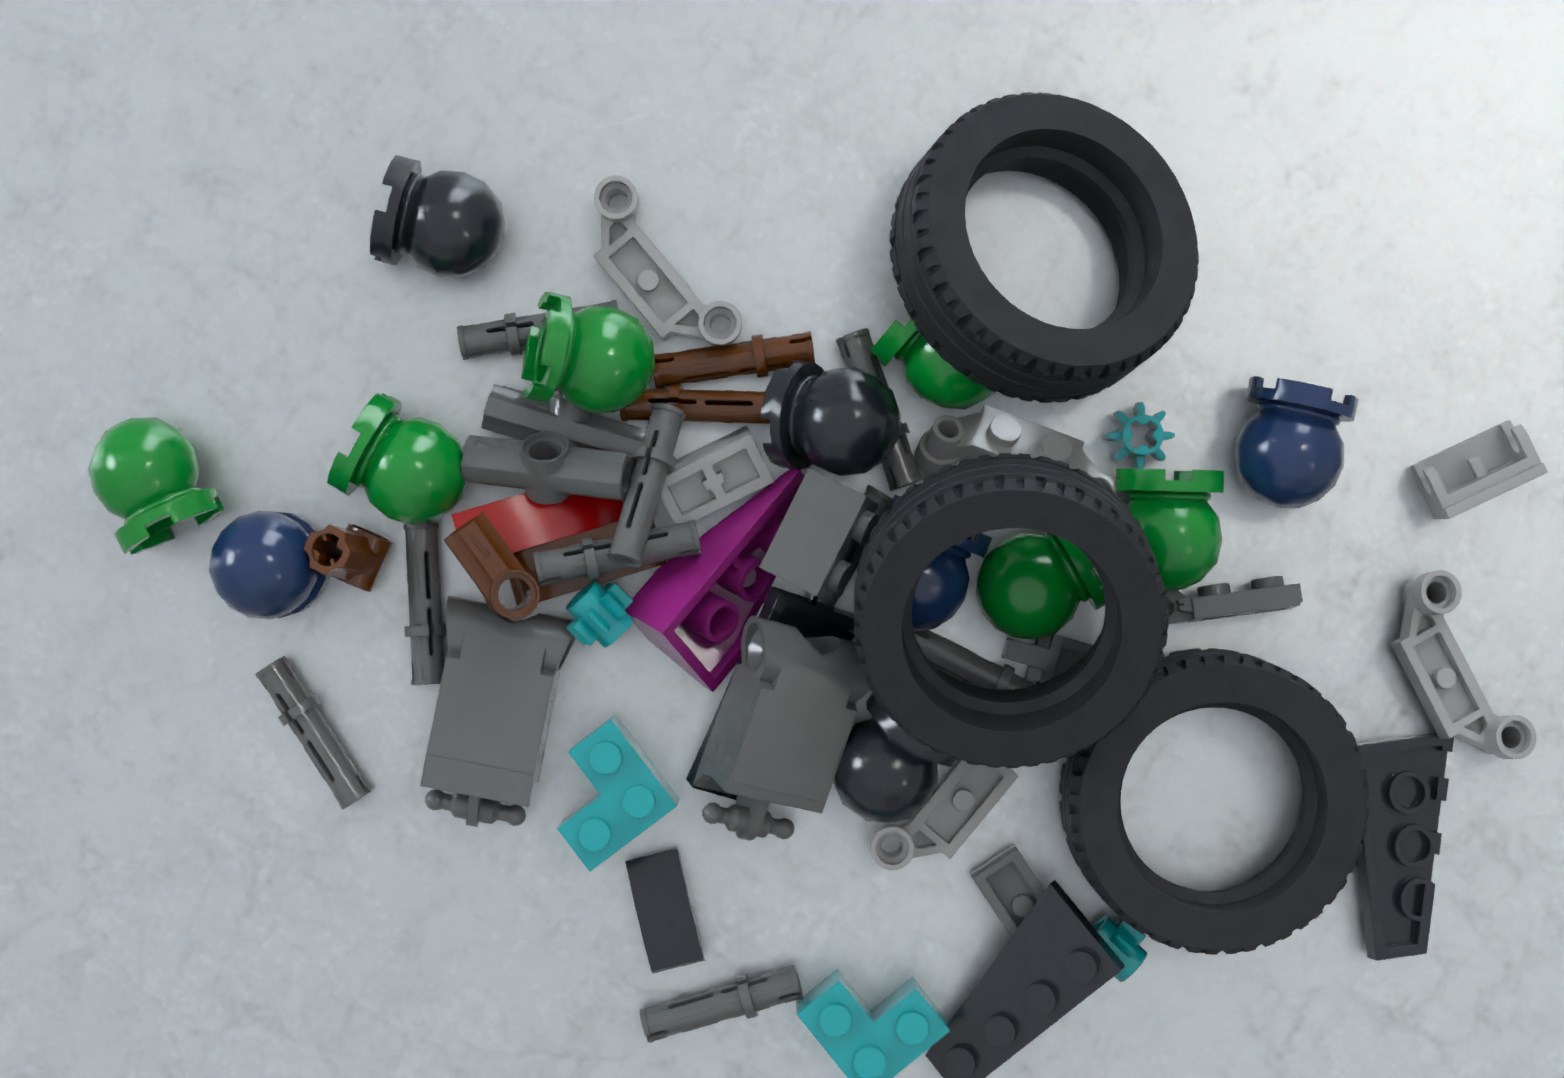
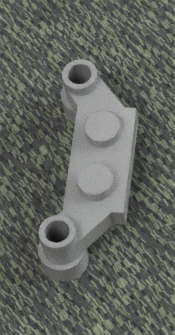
M609 176L603 179L596 187L594 193V202L601 214V249L593 255L594 258L662 340L670 334L703 339L715 346H727L733 343L739 337L742 330L741 315L736 307L725 301H716L708 305L703 304L637 225L635 212L638 208L639 196L633 183L622 176ZM618 194L626 196L627 203L623 208L615 210L609 207L610 199ZM719 317L727 318L731 322L730 330L722 335L716 334L711 330L712 322Z
M984 404L980 413L958 418L949 415L936 418L931 429L922 435L914 453L917 466L928 475L939 471L940 468L949 464L955 466L959 457L965 456L971 459L988 454L991 457H996L999 453L1030 454L1031 458L1043 456L1055 461L1065 462L1069 464L1070 469L1079 468L1101 481L1105 489H1111L1117 493L1115 481L1110 476L1100 473L1084 453V441Z
M1444 570L1421 574L1416 580L1408 582L1403 588L1402 599L1405 607L1399 639L1390 644L1440 739L1457 737L1479 747L1481 751L1487 754H1494L1502 759H1521L1528 756L1536 745L1537 737L1534 726L1525 717L1518 715L1499 717L1492 712L1444 619V613L1453 611L1461 600L1462 590L1459 581L1453 574Z
M963 760L958 761L936 787L930 801L919 809L907 823L899 825L888 824L875 831L870 841V850L874 861L884 869L898 870L905 867L915 857L943 853L951 859L1019 776L1011 768L1004 766L991 768L986 765L967 764ZM890 836L899 838L901 840L899 848L894 852L884 851L881 845L885 838Z

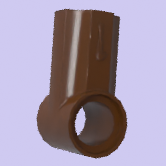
M484 512L464 523L444 539V542L480 590L488 607L494 613L509 619H522L530 615L537 608L540 600V588L536 580L524 570ZM510 578H517L525 588L524 599L519 606L506 609L499 601V588L504 581Z
M348 523L346 529L328 525L321 531L311 532L305 543L304 550L309 556L310 568L356 588L371 592L393 542L365 528Z

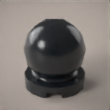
M399 155L394 156L382 182L384 185L392 186L386 212L375 210L370 235V255L375 256L374 260L397 265L402 255L407 253L418 268L438 277L465 278L484 268L498 254L505 235L502 203L489 186L465 172L438 171L424 177L421 161Z
M791 360V366L788 370L777 369L773 373L766 388L761 408V419L770 420L772 443H763V448L770 462L781 468L801 470L813 464L822 470L838 476L864 474L888 458L900 437L901 414L893 391L880 378L856 367L837 368L824 372L823 368L814 362Z
M872 693L866 701V708L873 718L852 726L833 784L842 804L866 821L889 823L909 819L930 801L938 783L937 764L951 767L956 765L958 761L949 758L947 754H939L931 750L929 746L922 745L916 741L914 735L905 733L886 714V708L879 705Z

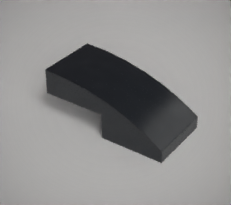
M678 849L625 861L651 972L657 973L705 961L696 917L690 902Z

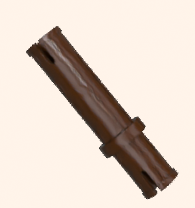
M811 331L764 339L763 334L752 335L751 341L729 344L727 346H710L680 352L654 354L655 370L653 376L657 389L670 386V384L694 383L737 375L757 373L758 378L768 377V372L789 368L791 360L815 363Z
M670 384L669 389H647L632 406L620 410L622 421L649 420L652 405L655 403H665L683 410L684 414H686V422L770 424L769 419H761V408L765 392L684 390L682 384Z

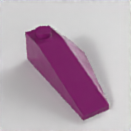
M789 469L777 478L774 483L765 487L699 537L701 554L672 558L658 568L632 598L633 602L625 609L633 618V623L652 644L711 692L716 690L738 663L741 657V640L744 626L751 616H757L776 578L775 575L759 567L805 477L801 470Z

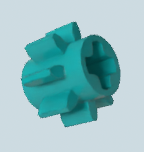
M1137 402L1133 408L1134 417L1129 418L1124 412L1119 410L1113 413L1114 419L1120 425L1116 431L1104 434V439L1109 441L1116 440L1119 450L1113 456L1114 461H1119L1126 456L1134 457L1133 465L1135 469H1143L1145 455L1150 454L1157 461H1164L1166 459L1164 452L1159 447L1163 441L1174 438L1175 433L1170 431L1163 432L1160 422L1166 415L1164 410L1155 413L1153 416L1146 415L1144 403ZM1130 425L1135 428L1142 425L1148 427L1149 431L1145 435V439L1149 443L1148 447L1144 444L1135 447L1131 446L1129 441L1134 434L1129 429Z
M594 580L582 588L566 606V610L575 618L566 628L583 646L586 644L591 646L597 640L606 648L614 643L632 624L633 618L625 609L633 602V599L616 582L613 584L609 582L602 588Z
M1105 915L1092 926L1125 965L1114 976L1119 982H1123L1135 973L1147 957V951L1139 945L1146 938V935L1135 930L1121 918L1115 923L1108 915Z

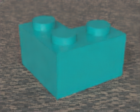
M616 714L568 751L599 794L564 819L557 829L588 871L591 872L677 807L680 800Z
M836 969L805 994L804 999L796 1002L797 1016L847 1078H893L950 1032L946 1017L913 976L873 1009L868 1007L839 969Z

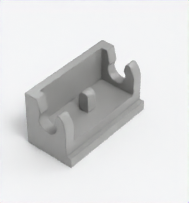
M1510 420L1410 466L1434 519H1450L1548 473L1544 463H1541L1524 427L1521 424L1514 427Z
M744 426L677 459L674 472L667 474L661 499L676 525L690 520L697 521L775 481L748 427Z

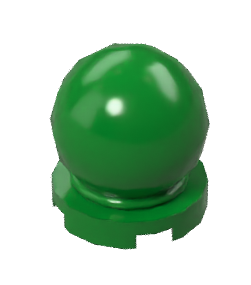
M544 292L538 303L539 309L547 310L542 327L530 326L524 352L521 379L532 381L529 387L524 388L522 397L548 403L554 392L558 390L568 403L592 413H615L632 406L647 391L655 370L653 341L640 321L616 307L588 306L574 313L570 296Z
M912 319L905 327L895 320L870 350L878 357L877 360L884 367L894 356L895 360H902L906 381L917 395L940 407L966 410L996 393L986 389L981 384L971 381L942 359L927 343Z
M377 393L367 403L351 428L361 434L349 456L338 451L329 471L327 484L347 496L352 494L357 488L364 487L369 502L388 519L409 525L436 522L459 503L468 484V481H464L461 474L462 445L457 438L439 423L421 417L401 420L399 416L402 407L401 402L392 396L389 397L384 393L382 395Z
M156 417L130 418L106 430L95 446L88 468L93 492L109 513L125 520L124 525L114 533L124 554L129 551L131 555L174 540L176 538L171 530L172 528L192 518L195 519L198 527H200L225 510L214 488L200 489L197 487L200 467L194 446L180 429Z
M1116 469V491H1130L1127 496L1131 500L1127 506L1130 508L1132 516L1138 519L1150 542L1165 591L1182 590L1202 581L1217 564L1222 544L1219 517L1207 501L1211 499L1210 493H1224V471H1174V480H1165L1166 469Z
M1043 532V535L1021 533L1003 539L986 555L977 573L975 595L981 613L995 629L1014 638L1032 640L1056 634L1073 619L1080 601L1084 603L1089 601L1095 610L1105 606L1102 582L1090 560L1073 543L1047 532Z

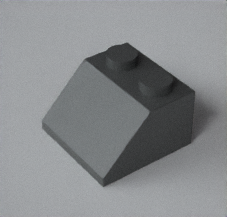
M809 468L759 568L830 602L834 593L840 594L847 586L853 572V564L849 562L859 543L864 545L870 539V533L878 522V515L875 514V511L879 504L869 497Z

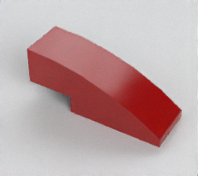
M522 493L451 514L455 529L484 512L512 553H516L618 522L623 501L570 495L569 498L559 503L539 504L530 500L526 493Z

